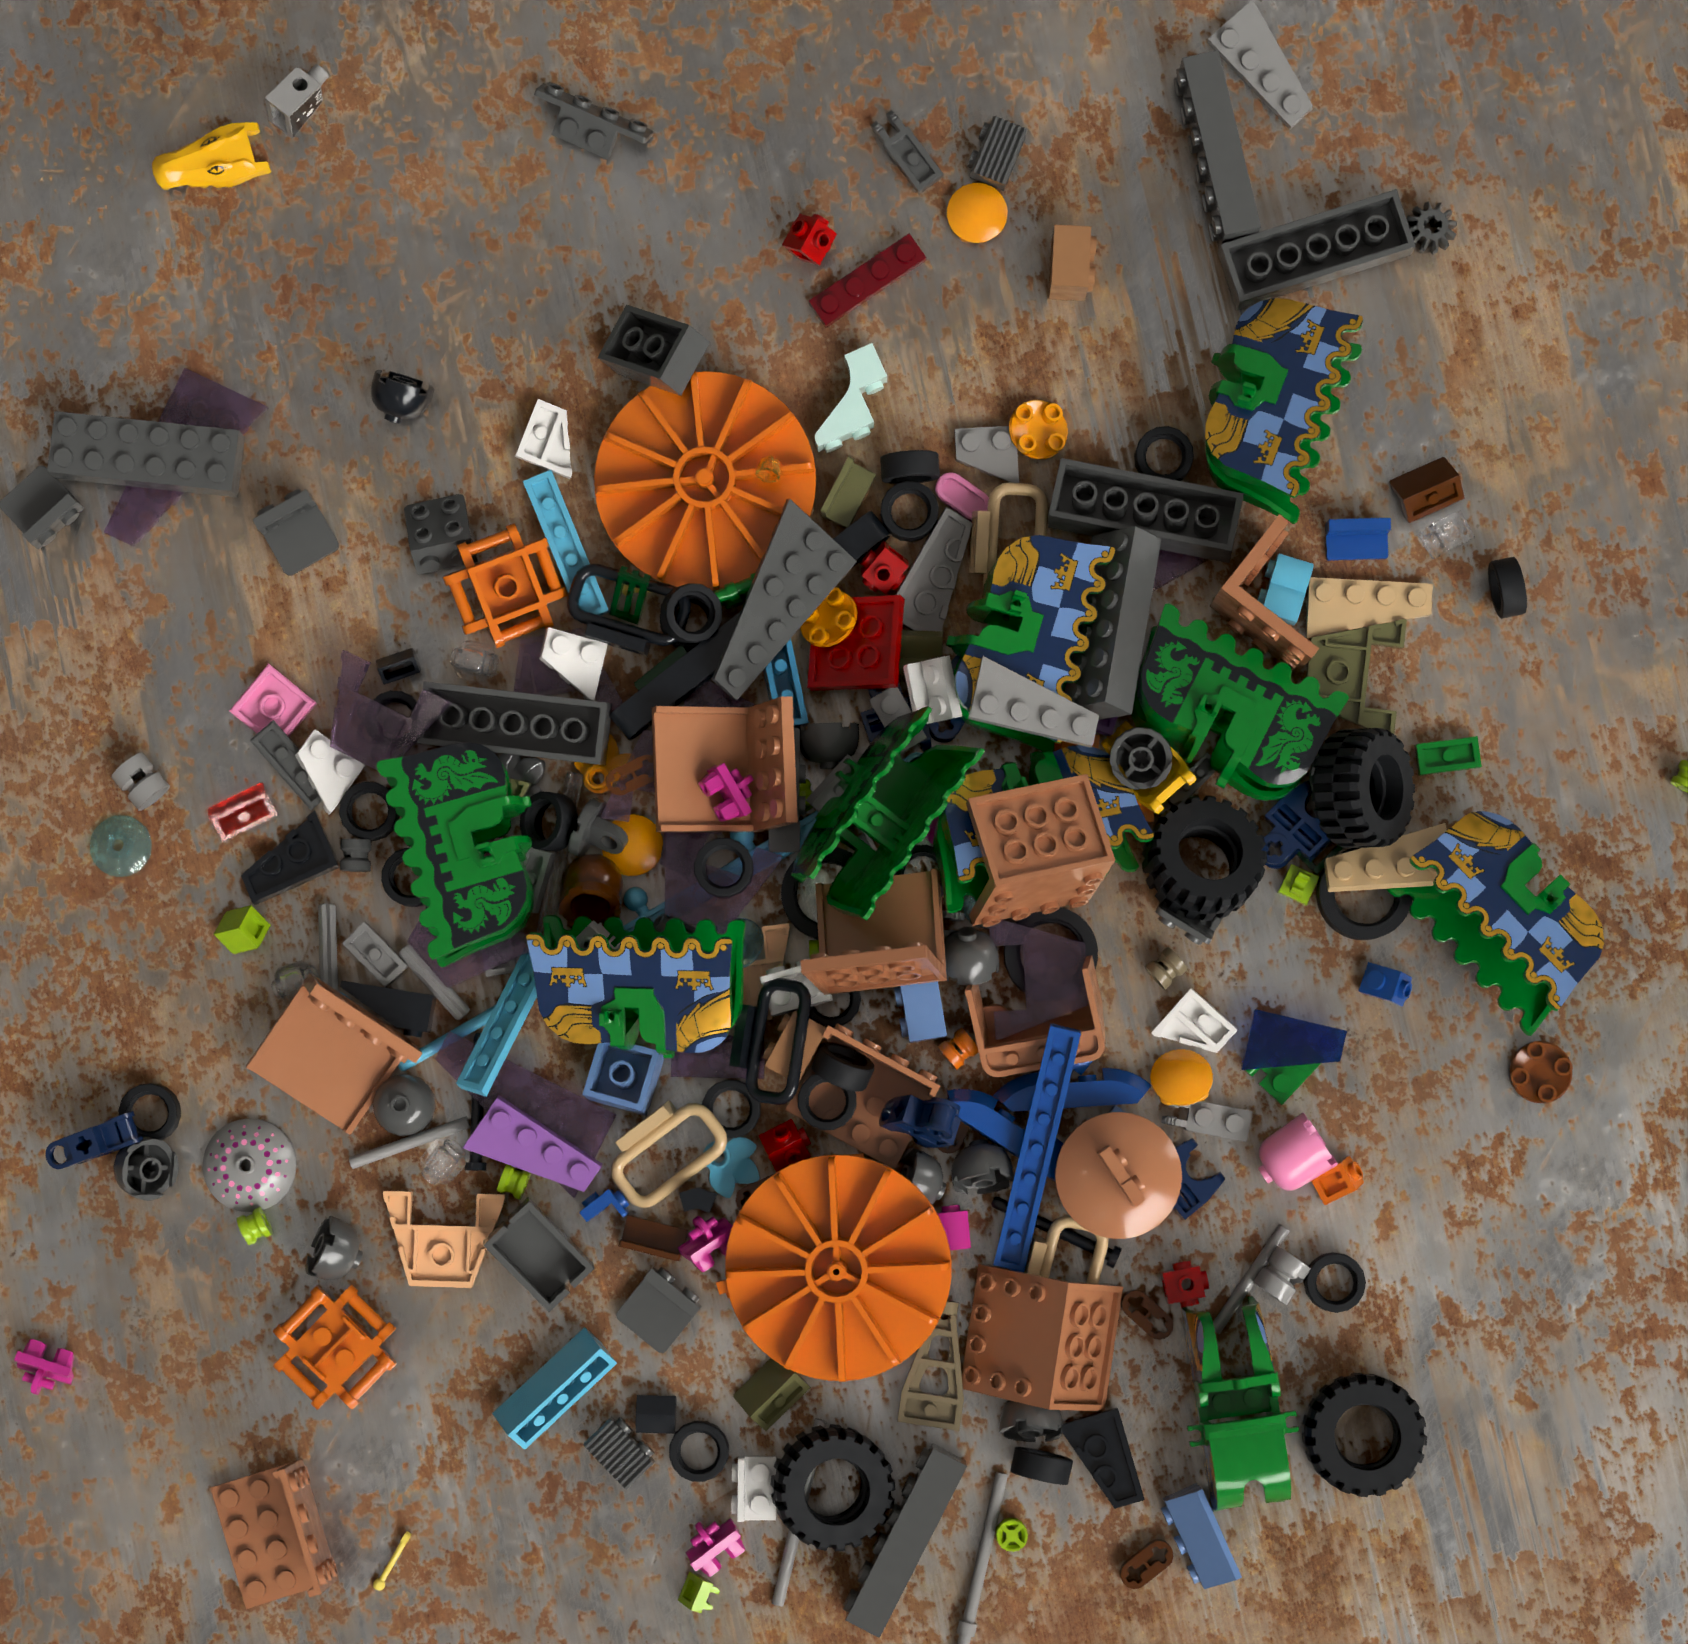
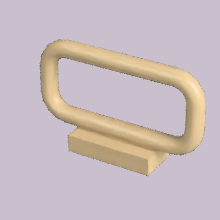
M1002 483L991 492L987 511L972 512L973 524L971 527L969 573L984 574L983 585L989 571L997 560L999 509L1002 497L1005 495L1032 497L1036 502L1034 536H1046L1048 502L1044 492L1037 486L1028 483Z
M668 1100L615 1142L622 1152L612 1163L611 1177L617 1188L632 1205L640 1208L651 1207L717 1159L725 1151L727 1134L721 1123L706 1106L698 1103H688L677 1110L671 1101ZM692 1115L700 1117L715 1137L713 1146L650 1194L643 1196L637 1193L623 1174L625 1165Z
M1070 1215L1057 1218L1051 1224L1046 1240L1044 1237L1033 1235L1024 1273L1049 1278L1061 1231L1065 1228L1088 1230L1077 1224ZM1094 1234L1096 1245L1086 1283H1099L1109 1238Z

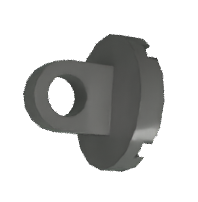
M592 798L582 809L577 819L578 827L580 828L578 832L573 831L571 833L568 843V850L571 854L578 857L585 855L591 845L612 854H619L628 842L626 832L616 824L604 819L607 804L605 801Z

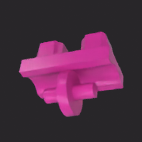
M725 763L718 766L714 765L707 769L709 774L699 781L698 785L707 797L717 791L720 792L724 801L713 807L719 821L743 817L752 812L745 800L752 796L747 786L754 780L751 774L742 777L737 768L729 772Z
M700 1216L695 1217L692 1220L695 1229L688 1233L690 1240L678 1247L681 1255L691 1261L701 1272H705L713 1267L715 1262L710 1253L718 1248L726 1256L727 1243L733 1225L724 1217L718 1221L712 1217L706 1222Z
M30 1339L23 1352L17 1351L14 1361L17 1362V1368L35 1373L34 1375L25 1372L22 1381L31 1383V1393L38 1395L42 1387L53 1390L55 1386V1381L53 1380L71 1385L74 1378L72 1372L73 1352L58 1348L51 1362L42 1359L47 1349L46 1344Z
M731 1518L721 1526L714 1521L705 1527L699 1521L694 1525L698 1534L690 1539L693 1547L685 1553L695 1571L700 1569L708 1577H711L722 1567L720 1561L716 1558L719 1553L725 1550L731 1558H736L745 1551V1547L740 1539L739 1530Z

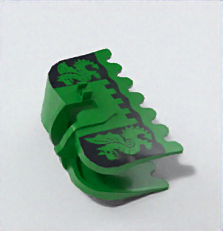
M1170 603L1165 604L1158 625L1152 627L1139 669L1131 714L1135 726L1149 727L1161 733L1169 742L1170 747L1179 752V755L1188 764L1194 759L1210 730L1220 735L1210 757L1211 767L1219 773L1216 785L1224 789L1226 784H1229L1242 794L1258 800L1268 801L1285 797L1296 788L1301 778L1309 770L1334 721L1347 703L1349 696L1344 692L1335 691L1328 698H1322L1319 695L1320 684L1315 677H1306L1301 683L1295 684L1291 681L1292 670L1287 663L1280 662L1270 670L1263 667L1264 656L1259 649L1251 648L1244 655H1238L1235 652L1236 641L1232 635L1222 634L1217 640L1210 641L1207 638L1208 627L1203 620H1193L1189 626L1183 627L1179 624V610Z
M929 706L899 716L890 722L870 743L857 764L850 758L844 760L843 763L850 766L851 772L844 774L842 771H837L835 773L841 779L838 785L844 792L840 797L830 798L815 817L816 821L796 857L791 876L803 884L806 878L814 879L822 867V860L837 847L839 842L855 851L835 877L826 896L827 903L843 914L860 917L864 920L870 918L875 910L876 900L892 886L894 874L908 863L912 856L911 850L927 836L931 821L945 810L948 804L947 798L952 792L960 788L966 777L964 775L966 771L975 765L985 752L981 747L936 745L926 750L912 762L902 760L901 750L910 743L911 739L928 722L929 714L932 711V708ZM854 824L880 844L877 850H874L847 828Z
M470 742L456 743L409 756L378 761L376 765L378 772L381 776L387 778V782L393 787L386 794V801L390 806L396 808L398 816L402 817L396 821L394 831L398 836L404 838L407 846L411 847L404 852L403 862L406 866L412 868L413 873L419 877L411 884V892L414 896L420 898L423 905L428 907L420 913L419 921L422 926L428 928L432 935L438 936L428 944L429 957L432 960L437 959L438 965L443 968L472 953L512 938L526 926L534 909L533 886L523 862L527 860L525 854L531 848L532 841L530 837L522 835L510 836L493 842L489 841L508 834L511 829V818L519 816L526 808L532 806L530 796H513L512 784L507 770L497 755L481 744ZM486 852L490 853V855L484 857Z

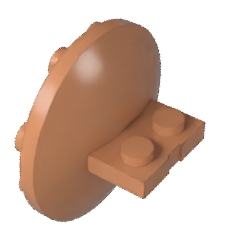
M1111 1112L1086 1120L1067 1137L1058 1154L1055 1182L1063 1207L1077 1224L1098 1236L1112 1239H1127L1151 1231L1170 1214L1179 1197L1182 1169L1174 1144L1160 1127L1139 1115Z

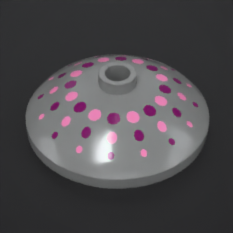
M241 1119L225 1125L211 1138L203 1157V1175L212 1195L223 1205L241 1212H253L258 1207L264 1210L278 1203L290 1190L297 1169L296 1154L289 1138L277 1126L260 1119ZM245 1159L251 1163V1168L247 1172L241 1168V1163Z

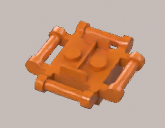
M513 523L506 526V530L469 544L463 542L456 545L465 568L449 573L442 578L445 585L450 587L464 623L461 627L465 635L488 627L497 649L505 646V642L540 628L544 627L546 630L548 627H554L547 604L566 597L568 593L565 586H561L547 549L549 543L546 537L523 545L517 527ZM509 541L512 542L513 550L474 564L471 556ZM535 552L550 589L545 594L541 590L528 556ZM467 578L470 579L484 615L483 618L475 620L461 581ZM536 609L538 610L539 616L501 631L498 627L500 623Z
M316 1285L310 1291L311 1296L283 1325L278 1324L273 1330V1333L290 1348L273 1367L279 1373L283 1371L312 1400L311 1404L317 1410L334 1393L353 1410L360 1403L358 1399L387 1369L391 1371L397 1364L381 1347L397 1328L391 1322L387 1324L357 1294L359 1291L353 1285L349 1286L336 1301ZM348 1303L378 1332L375 1337L344 1308ZM322 1304L327 1309L326 1312L297 1340L292 1335V1332ZM374 1355L378 1362L349 1391L344 1384ZM296 1356L328 1385L322 1392L291 1363Z

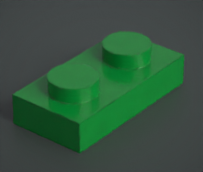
M1478 736L1414 745L1419 776L1482 767Z

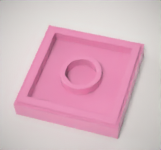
M268 663L229 711L256 734L274 720L290 737L317 703Z

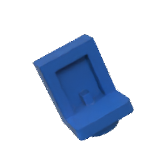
M1368 962L1359 992L1392 1002L1398 1006H1403L1412 991V977L1401 971Z
M608 1189L600 1196L595 1192L582 1202L585 1208L579 1213L588 1222L609 1205L613 1204L620 1215L625 1217L629 1214L626 1207L630 1203L620 1190L614 1193L612 1189Z

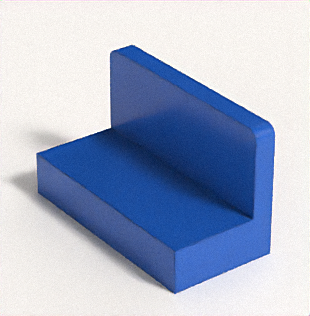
M1391 518L1329 519L1325 524L1326 559L1328 561L1387 559L1388 533L1391 530Z

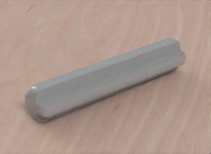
M323 903L318 906L320 980L338 991L336 906L332 903Z
M410 943L400 950L399 956L456 1020L462 1019L469 1012V1007L418 949Z

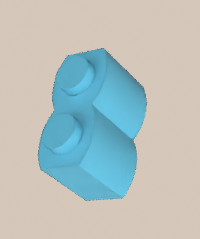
M1279 553L1275 560L1270 559L1264 575V577L1269 578L1267 589H1260L1257 600L1287 624L1294 626L1299 618L1314 564Z

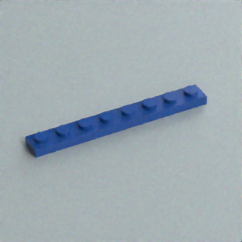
M1050 1024L995 1255L994 1266L1024 1272L1081 1030Z

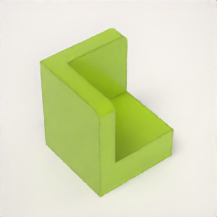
M252 905L227 911L213 935L231 953L237 954L259 948L271 925Z

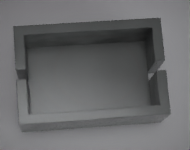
M527 1197L508 1216L510 1223L507 1225L502 1221L483 1240V1246L550 1312L570 1293L569 1287L565 1283L569 1280L570 1284L575 1288L595 1267L593 1262Z

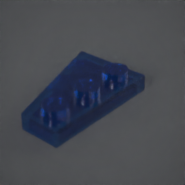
M1255 1009L1241 1070L1339 1062L1347 1031Z

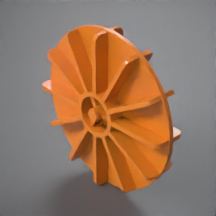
M694 371L681 396L649 386L645 390L638 392V395L631 399L617 414L605 433L598 451L594 475L595 497L600 518L607 534L616 548L633 566L662 583L676 587L689 583L702 584L712 591L724 588V585L727 583H737L750 578L751 574L756 573L772 539L771 535L782 515L786 499L790 498L809 517L811 516L816 492V469L813 453L802 426L788 407L774 394L747 378L722 372Z
M831 1154L815 1156L790 1164L765 1180L752 1193L737 1215L731 1229L725 1257V1276L730 1302L742 1325V1329L765 1354L787 1370L790 1369L816 1379L846 1382L883 1373L902 1363L923 1345L935 1329L945 1309L951 1285L952 1261L950 1246L942 1221L931 1202L914 1183L893 1168L880 1162L853 1155Z

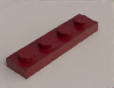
M908 233L810 299L809 305L825 328H827L924 263L927 258L910 233Z

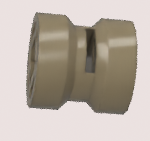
M1170 947L1165 948L1161 952L1158 960L1151 961L1145 966L1146 971L1164 990L1172 984V979L1175 976H1181L1188 970L1184 962Z

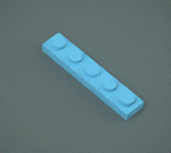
M549 470L524 480L523 483L569 593L576 572L590 563L553 472ZM590 576L584 583L579 606L586 612L601 616L610 611L596 577Z
M524 948L456 1082L463 1090L487 1097L537 997L529 949Z

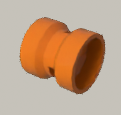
M962 1027L954 1033V1037L950 1041H944L938 1046L939 1050L956 1070L964 1065L966 1058L969 1056L974 1057L979 1053L977 1044ZM954 1045H956L963 1054L960 1055V1053L956 1050Z

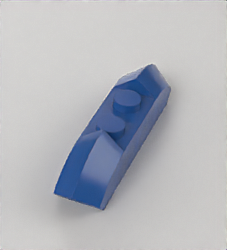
M1102 1068V1081H1097L1096 1075L1078 1076V1082L1069 1083L1063 1108L1136 1104L1152 1085L1131 1072L1114 1068ZM1039 1072L1026 1074L1011 1080L993 1096L1011 1112L1030 1111Z
M947 1090V1100L961 1107L959 1114H955L956 1117L960 1118L963 1123L1019 1158L1026 1126L1022 1129L1013 1122L1016 1118L1001 1108L998 1113L994 1111L998 1099L976 1090ZM1058 1138L1055 1141L1047 1177L1055 1181L1058 1154L1063 1145Z

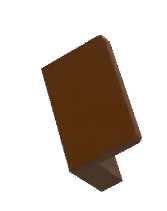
M1441 457L1389 481L1391 488L1400 499L1403 514L1408 523L1465 499L1460 476L1445 457Z
M627 1215L622 1239L619 1241L618 1246L679 1262L682 1255L678 1247L686 1242L688 1230Z

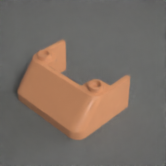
M1092 955L1085 958L1082 973L1086 987L1078 989L1073 994L1071 999V1015L1013 1025L1007 1008L1000 1004L983 1006L979 984L967 985L965 994L982 1068L988 1075L1004 1077L1040 1070L1051 1023L1081 1030L1074 1064L1096 1060L1103 1054L1106 1045L1103 1005Z

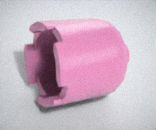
M1304 1112L1267 1137L1259 1148V1158L1263 1164L1258 1168L1268 1184L1274 1181L1281 1189L1293 1191L1334 1168L1338 1163L1334 1156L1330 1154L1324 1140L1311 1121L1307 1119Z

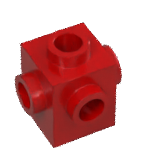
M799 213L797 219L792 223L782 246L801 261L820 266L826 253L830 250L837 233L828 227L829 221L822 216L813 214L811 217Z
M883 541L875 552L872 549L869 550L861 560V576L864 577L862 582L872 591L877 592L879 589L886 595L890 589H897L904 580L905 575L903 573L909 567L908 560Z
M792 1119L758 1135L776 1172L790 1164L811 1158L806 1147L811 1142L804 1128L802 1127L797 1130Z
M1191 1260L1173 1263L1172 1270L1160 1272L1167 1304L1180 1302L1181 1307H1188L1199 1304L1198 1298L1206 1297L1204 1290L1209 1289L1206 1270L1200 1271V1266L1191 1265ZM1188 1278L1190 1286L1187 1289H1183L1181 1283L1184 1279Z

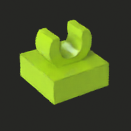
M1290 864L1277 893L1306 906L1319 880V876Z
M689 1571L677 1601L691 1611L702 1613L703 1608L705 1610L713 1609V1605L707 1602V1598L711 1592L719 1594L720 1590L700 1574Z

